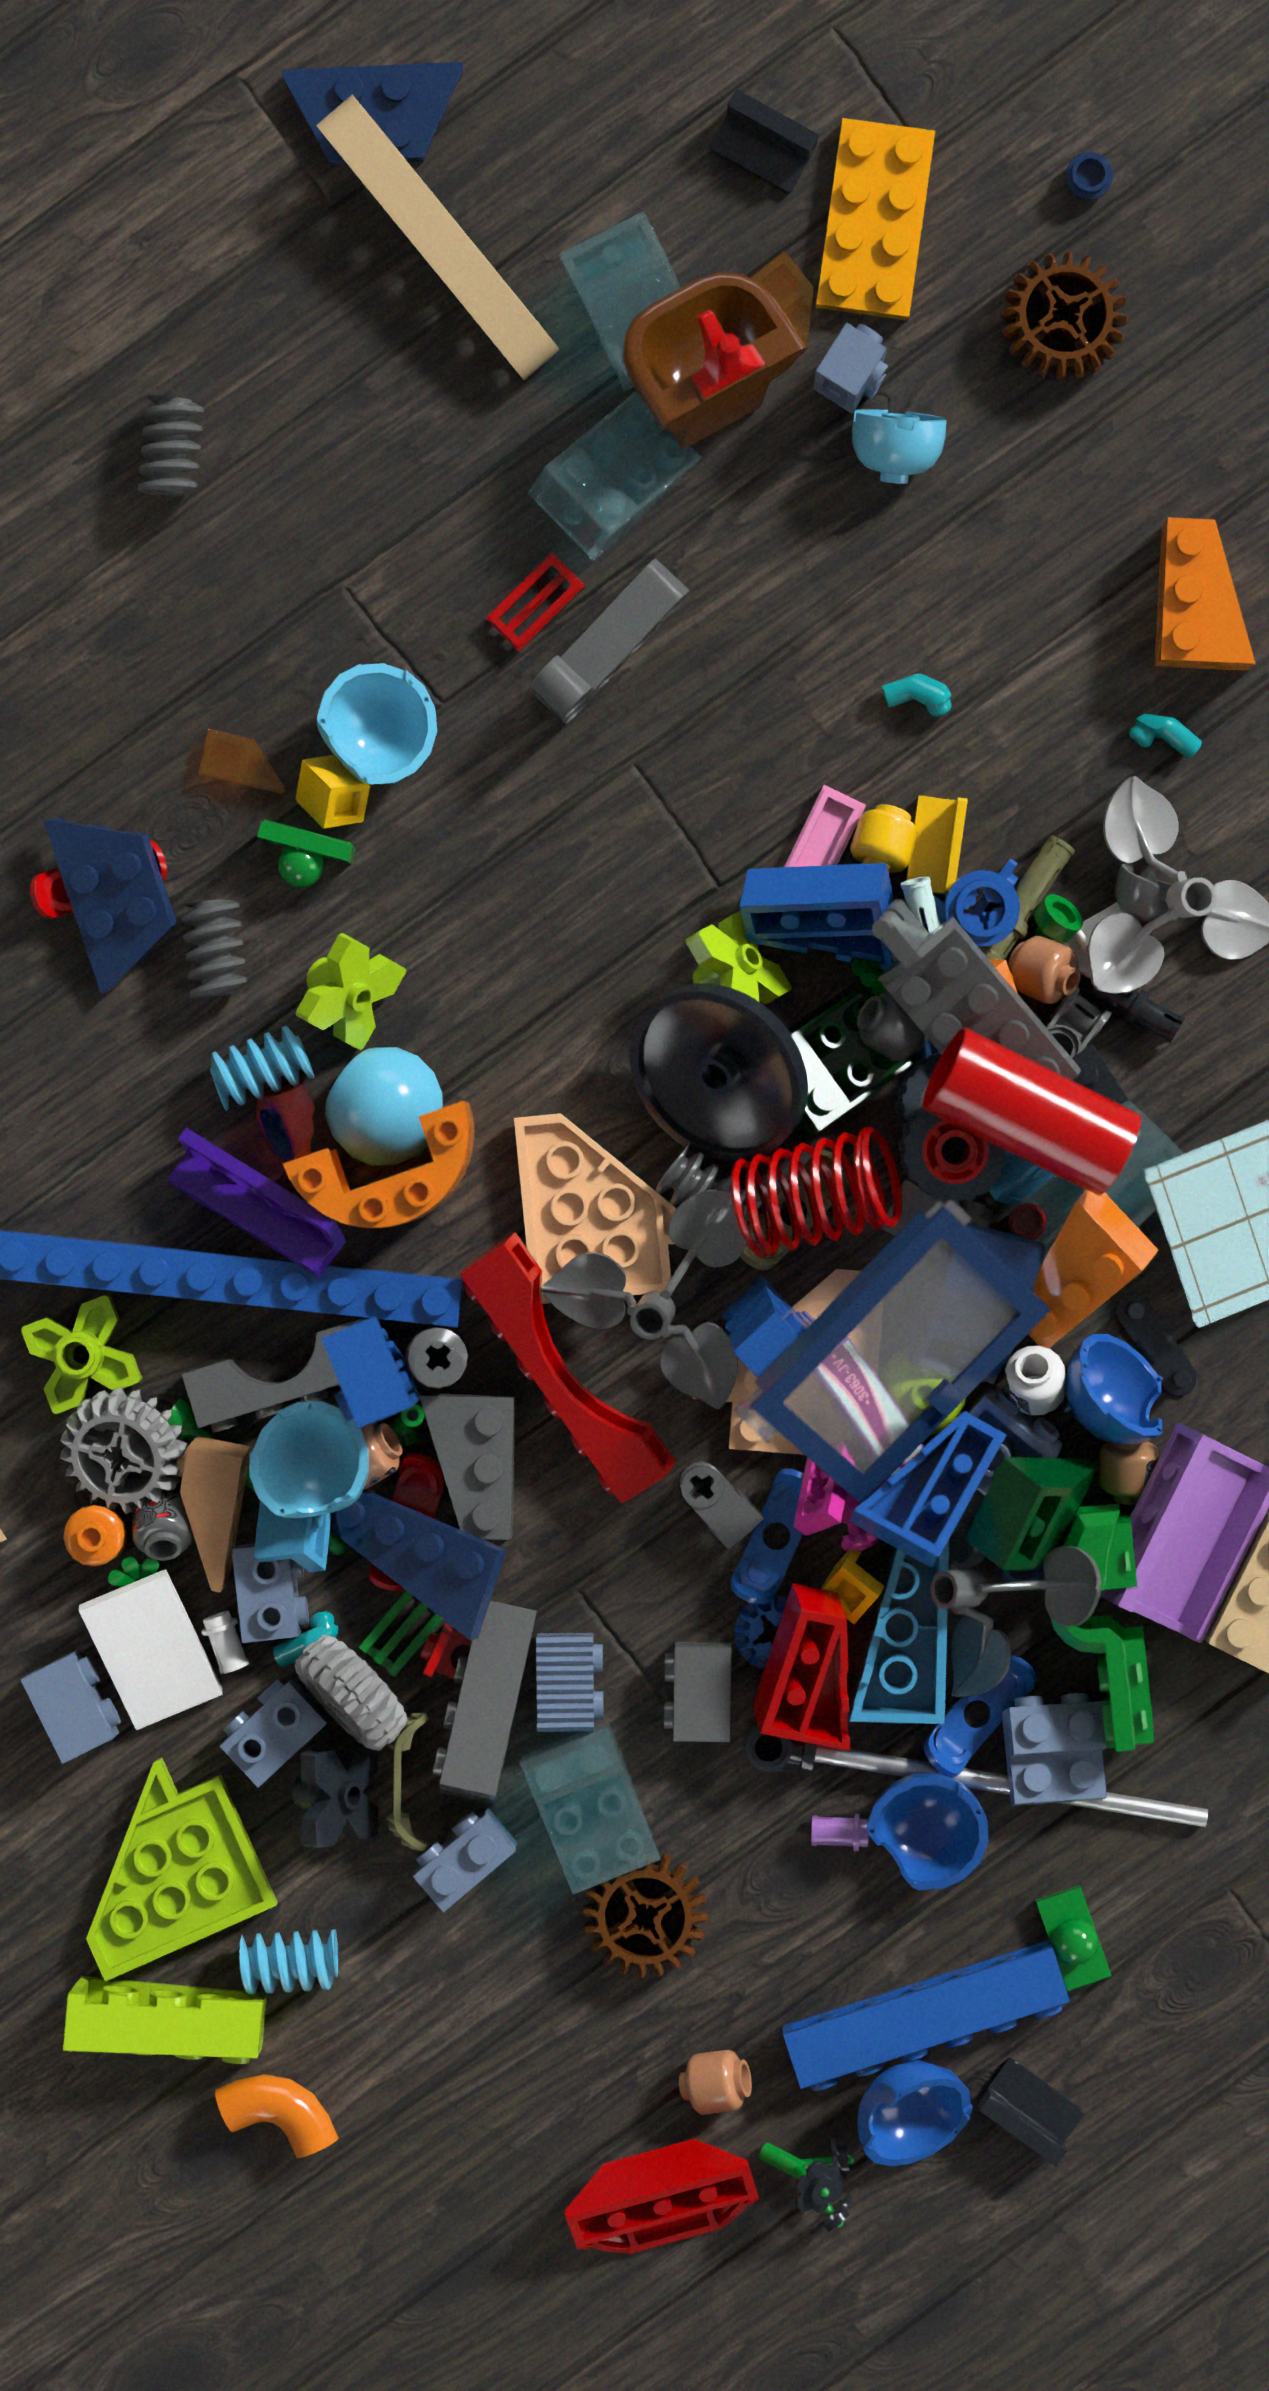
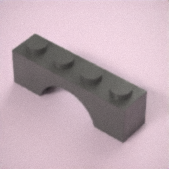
M366 1318L317 1332L315 1349L309 1363L298 1375L287 1381L265 1382L257 1380L242 1371L232 1358L183 1373V1381L198 1428L210 1425L212 1433L238 1426L237 1416L255 1411L257 1419L277 1414V1411L283 1409L282 1402L300 1397L301 1402H314L329 1398L327 1388L340 1384L321 1338L366 1320Z

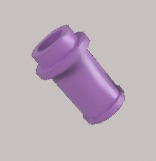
M855 1814V1818L818 1817V1815H813L811 1845L851 1846L854 1848V1851L858 1852L859 1847H868L869 1835L866 1826L869 1819H861L860 1814Z

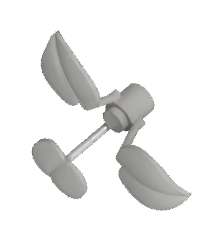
M1136 776L1127 778L1114 792L1107 805L1103 821V834L1106 845L1112 855L1123 863H1133L1144 856L1149 866L1174 879L1175 883L1170 886L1166 895L1169 911L1148 922L1143 928L1133 915L1127 913L1108 915L1101 919L1093 928L1087 948L1091 981L1098 991L1106 993H1122L1134 990L1148 983L1158 973L1164 959V948L1156 938L1149 934L1154 929L1169 921L1176 920L1178 917L1189 918L1206 915L1201 924L1202 939L1212 953L1224 959L1233 960L1247 957L1269 943V903L1255 889L1236 880H1225L1213 885L1205 878L1187 879L1184 871H1176L1155 859L1153 854L1165 853L1173 846L1179 831V822L1170 802Z

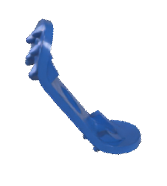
M782 1469L776 1474L771 1491L761 1512L765 1519L754 1528L744 1554L731 1578L730 1585L732 1591L739 1598L754 1604L771 1602L781 1587L803 1537V1533L793 1527L804 1474L794 1469ZM774 1522L784 1524L790 1532V1541L781 1550L769 1548L764 1541L766 1527Z
M1011 1655L1008 1672L1001 1683L995 1688L980 1695L959 1697L946 1712L945 1724H936L925 1740L924 1751L930 1763L943 1775L950 1778L957 1777L963 1771L972 1755L1002 1722V1711L1009 1707H1014V1699L1025 1697L1035 1687L1037 1676L1034 1669L1022 1658ZM975 1700L983 1701L989 1708L988 1721L978 1728L970 1727L964 1720L965 1707Z

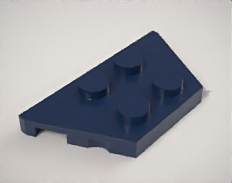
M462 62L282 70L283 80L300 108L309 128L316 137L330 166H344L348 164L316 125L351 95L357 99L408 163L424 162L433 143L432 138L437 127L441 125L447 112L448 103L454 89L464 74Z
M56 817L44 821V825L100 993L102 994L113 990L119 984L118 982L150 953L151 948L177 925V921L148 834L127 830L121 832L94 824L83 825L64 821L65 819Z

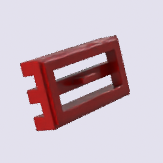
M552 552L486 617V620L520 653L585 589V585ZM554 567L558 574L505 625L500 619ZM567 581L571 586L518 638L514 632Z

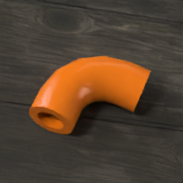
M263 2074L239 2079L215 2090L218 2108L225 2124L232 2133L258 2122L274 2123L286 2134L296 2158H303L319 2152L339 2139L329 2115L316 2096L292 2079Z

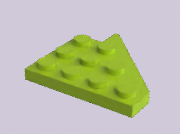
M163 1758L153 1762L86 1938L105 1982L277 1905V1899L221 1775L178 1793Z

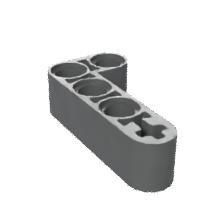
M657 559L652 560L561 657L559 655L554 657L537 674L529 686L531 693L564 724H567L688 596L690 590Z

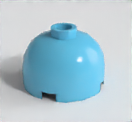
M879 409L855 410L852 425L853 447L857 458L865 467L881 472L880 481L907 484L909 475L924 473L936 463L943 450L947 420L943 417L915 412L900 414L888 413V410Z

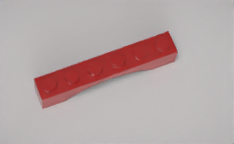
M516 1232L472 1260L460 1272L465 1292L473 1302L480 1303L487 1312L495 1335L501 1341H507L517 1355V1364L522 1373L529 1380H534L544 1393V1402L550 1413L558 1419L561 1418L568 1427L576 1450L582 1456H588L598 1470L597 1476L602 1487L609 1494H615L620 1503L623 1504L665 1478L676 1463V1460L650 1423L629 1417L603 1403L587 1390L565 1365L553 1344L544 1317L541 1295L542 1269Z

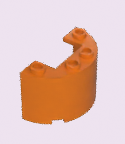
M461 1101L418 1116L434 1162L351 1190L337 1149L329 1151V1148L283 1163V1166L300 1195L311 1206L331 1219L364 1228H382L410 1223L428 1215L441 1206L454 1193L464 1177L474 1146V1121L471 1107L468 1102Z

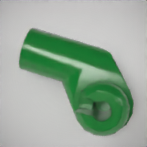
M415 1403L412 1407L400 1411L389 1423V1426L398 1436L402 1447L418 1442L419 1435L416 1432L415 1426L420 1425L425 1419L423 1407Z

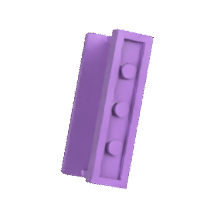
M1177 1422L1130 1516L1137 1587L1106 1589L1101 1591L1100 1596L1130 1612L1134 1611L1183 1634L1193 1641L1201 1643L1213 1625L1215 1615L1229 1587L1235 1581L1236 1573L1250 1545L1254 1542L1257 1530L1269 1508V1467Z

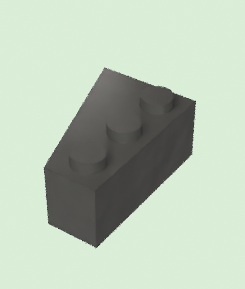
M422 1393L419 1397L460 1530L480 1539L511 1540L513 1536L516 1395Z

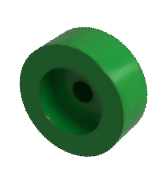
M1048 895L1034 910V918L1038 924V928L1034 931L1035 936H1045L1065 943L1069 942L1083 927V919L1079 911L1072 903L1059 895Z

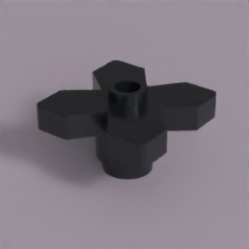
M355 1742L345 1744L339 1758L334 1750L326 1749L305 1751L301 1754V1774L294 1782L292 1796L295 1805L306 1813L302 1818L303 1846L323 1848L336 1845L341 1832H343L346 1838L359 1840L378 1835V1807L363 1792L378 1771L377 1750L366 1748L363 1744Z

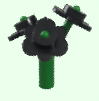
M838 2135L831 2136L832 2156L799 2159L768 2142L764 2144L759 2154L760 2160L797 2179L795 2187L799 2192L795 2203L800 2210L809 2211L813 2209L817 2213L824 2212L809 2229L811 2234H814L822 2227L828 2232L836 2227L841 2228L844 2224L843 2221L850 2215L845 2209L851 2203L852 2197L850 2194L834 2205H830V2202L836 2201L841 2196L844 2175L851 2174V2164L854 2162L848 2145L840 2146Z

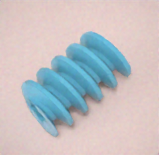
M287 1026L282 1027L281 1042H277L269 1032L264 1033V1048L262 1049L252 1039L246 1040V1055H242L234 1045L229 1046V1061L227 1062L216 1051L211 1053V1074L226 1111L229 1109V1095L241 1106L246 1103V1089H249L257 1099L264 1096L265 1082L274 1092H279L281 1090V1076H284L293 1086L298 1085L300 1069L310 1079H314L310 1061L299 1035L295 1036Z
M336 1929L330 1931L327 1943L323 1944L317 1930L312 1931L308 1944H303L298 1931L293 1932L290 1945H284L280 1932H275L271 1946H266L261 1933H256L252 1947H247L243 1935H241L240 1973L246 1992L254 1994L261 1980L265 1992L273 1993L278 1979H280L285 1992H292L297 1978L302 1989L310 1991L316 1977L321 1988L329 1990L334 1976H338Z

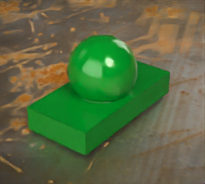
M265 819L261 821L257 835L262 841L285 847L278 858V870L285 882L294 887L305 888L313 885L320 879L324 871L323 857L352 865L356 851L351 842Z
M1080 1885L1036 1899L1035 1901L1047 1936L1053 1947L1066 1990L1070 1991L1112 1976Z

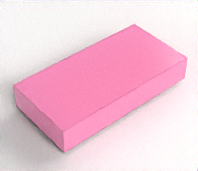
M824 785L784 867L838 865L866 805Z

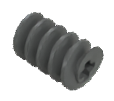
M157 394L146 395V398L157 404V406L146 408L144 417L156 424L144 427L142 435L155 443L142 446L141 455L153 462L140 465L139 473L152 481L138 484L137 490L157 496L181 497L184 491L197 488L198 485L197 482L186 478L185 472L199 469L198 463L187 459V453L201 450V445L189 440L188 437L190 434L202 432L203 426L190 421V416L204 413V407L186 398Z
M207 900L182 904L183 906L194 908V910L183 915L181 922L196 927V929L183 935V941L198 946V948L186 953L185 959L200 965L189 971L187 978L202 984L189 991V997L210 998L240 994L235 992V988L248 982L245 976L234 974L233 969L245 964L246 961L245 958L231 955V951L244 945V941L229 936V932L242 926V922L227 917V913L239 908L240 903L232 900Z
M688 1145L659 1180L655 1191L658 1194H662L673 1188L674 1192L670 1203L675 1207L689 1197L703 1191L713 1189L730 1191V1176L718 1182L714 1181L719 1167L716 1164H712L706 1169L701 1170L700 1166L704 1155L698 1152L687 1159L685 1156ZM743 1187L739 1189L742 1209L746 1221L748 1222V1210L747 1206L744 1205L746 1192L745 1188ZM758 1199L756 1200L757 1210L762 1204V1202Z
M433 1328L422 1331L411 1339L406 1348L404 1360L413 1381L423 1387L441 1388L450 1386L461 1378L466 1369L468 1355L465 1344L457 1334L449 1329ZM427 1348L431 1350L444 1349L445 1353L442 1356V1360L446 1364L444 1368L436 1366L429 1369L426 1363L430 1359L426 1353Z

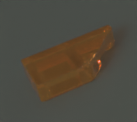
M783 251L753 275L751 279L761 283L777 300L807 347L814 287L789 255Z
M208 729L198 772L199 776L284 795V785L254 739Z

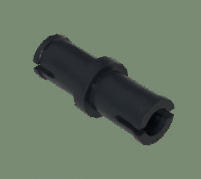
M1094 987L1088 997L1126 1017L1124 1022L1132 1026L1135 1022L1167 1040L1166 1042L1168 1043L1172 1042L1185 1019L1182 1015L1179 1016L1149 999L1150 993L1143 989L1140 993L1135 990H1131L1129 993H1106L1098 991Z

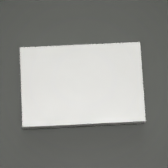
M166 1569L79 1605L80 1615L136 1730L223 1695L222 1686Z

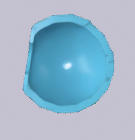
M384 663L359 664L339 674L324 692L316 718L318 730L335 757L354 777L368 784L395 783L415 773L431 754L437 734L436 709L425 686L407 670L404 671Z
M398 1047L369 1048L355 1056L336 1079L326 1100L325 1118L333 1138L352 1158L371 1166L397 1165L413 1157H418L428 1146L418 1116L443 1108V1094L434 1072L419 1056Z
M322 1401L297 1402L277 1411L276 1416L261 1430L255 1447L250 1452L249 1476L258 1498L274 1514L285 1518H305L339 1511L353 1504L360 1497L369 1477V1449L360 1428H357L355 1421L350 1420L346 1422L340 1408Z

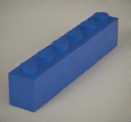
M1046 1940L783 2025L782 2030L800 2088L811 2086L812 2091H819L836 2085L839 2082L837 2078L839 2076L856 2072V2075L859 2077L870 2075L881 2070L883 2062L900 2057L901 2062L919 2059L928 2054L927 2048L941 2043H945L947 2048L965 2044L973 2039L972 2033L988 2028L991 2033L1003 2032L1017 2025L1016 2019L1034 2014L1037 2019L1055 2015L1062 2011L1061 2005L1070 2002L1053 1947L1050 1941Z

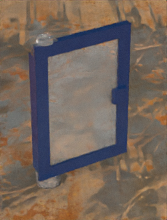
M951 1199L945 1205L938 1201L926 1214L919 1211L755 1381L758 1388L747 1400L743 1399L734 1409L740 1418L767 1443L778 1433H781L860 1504L867 1500L1051 1310L965 1227L971 1218Z

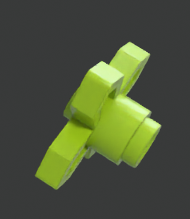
M741 911L718 923L719 929L714 925H710L686 939V944L699 964L698 969L693 973L694 984L711 983L727 986L749 995L758 1002L760 1000L765 1005L792 989L780 966L761 957L758 951L759 944L748 942Z
M340 933L327 957L318 959L310 967L307 974V986L309 989L296 1010V1016L321 1030H325L333 1025V1036L358 1050H362L376 1027L371 1004L393 995L406 974V969L381 954L369 960V947L344 933Z
M104 1295L81 1304L73 1331L50 1317L28 1324L21 1329L29 1353L53 1361L56 1366L44 1387V1392L54 1414L79 1406L84 1401L91 1378L111 1390L120 1387L124 1389L142 1380L133 1354L105 1346L120 1321L113 1300L109 1295ZM80 1345H84L89 1352V1360L86 1363L78 1361L75 1356V1351Z

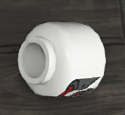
M1027 1346L1016 1351L1009 1358L1004 1369L1007 1397L1016 1409L1029 1415H1044L1055 1410L1062 1403L1066 1394L1065 1366L1055 1352L1042 1346Z

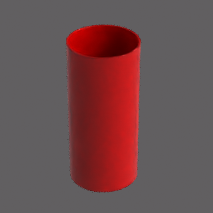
M966 1027L960 1028L943 1051L930 1077L922 1101L923 1110L1097 1196L1103 1195L1122 1171L1134 1147L1141 1124L1139 1113Z

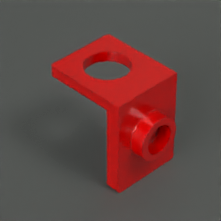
M446 1623L440 1635L431 1631L420 1655L421 1658L427 1660L423 1674L432 1677L434 1671H437L454 1679L456 1668L452 1665L451 1654L460 1645L471 1646L472 1640L464 1637L458 1630Z

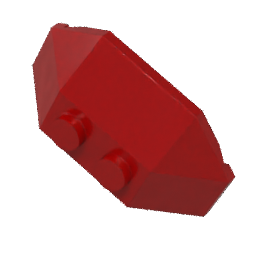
M691 2139L604 2163L565 2209V2216L577 2249L588 2250L592 2247L605 2252L632 2254L719 2230L737 2217L747 2205H752L759 2197L746 2159L697 2139Z

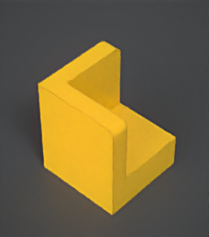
M335 755L304 759L301 764L296 801L323 829L360 823L364 821L370 784L359 781Z
M850 1549L834 1566L821 1589L838 1592L846 1618L855 1624L880 1596L885 1586L855 1563L862 1551H852Z

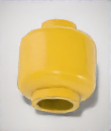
M880 804L873 810H867L859 818L850 850L853 857L861 864L887 863L888 873L901 872L909 865L918 837V831L911 822V815L908 812L892 805Z

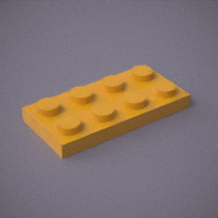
M842 118L816 308L909 320L935 138L934 130Z

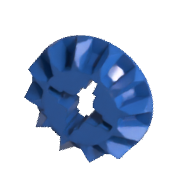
M986 870L972 871L956 879L950 891L945 895L944 917L946 920L953 917L977 946H990L1001 942L1013 931L1017 924L1020 913L1017 892L1012 884L998 873ZM977 888L979 894H982L984 901L995 904L1000 903V907H995L992 911L986 913L985 929L978 915L963 913L964 909H969V906L976 904Z
M775 1596L771 1602L764 1604L748 1603L738 1615L734 1629L735 1642L738 1651L752 1666L764 1669L772 1647L770 1641L763 1643L759 1641L755 1644L753 1642L759 1639V1635L764 1632L762 1625L764 1622L761 1616L765 1615L767 1620L771 1621L774 1626H779L787 1598Z

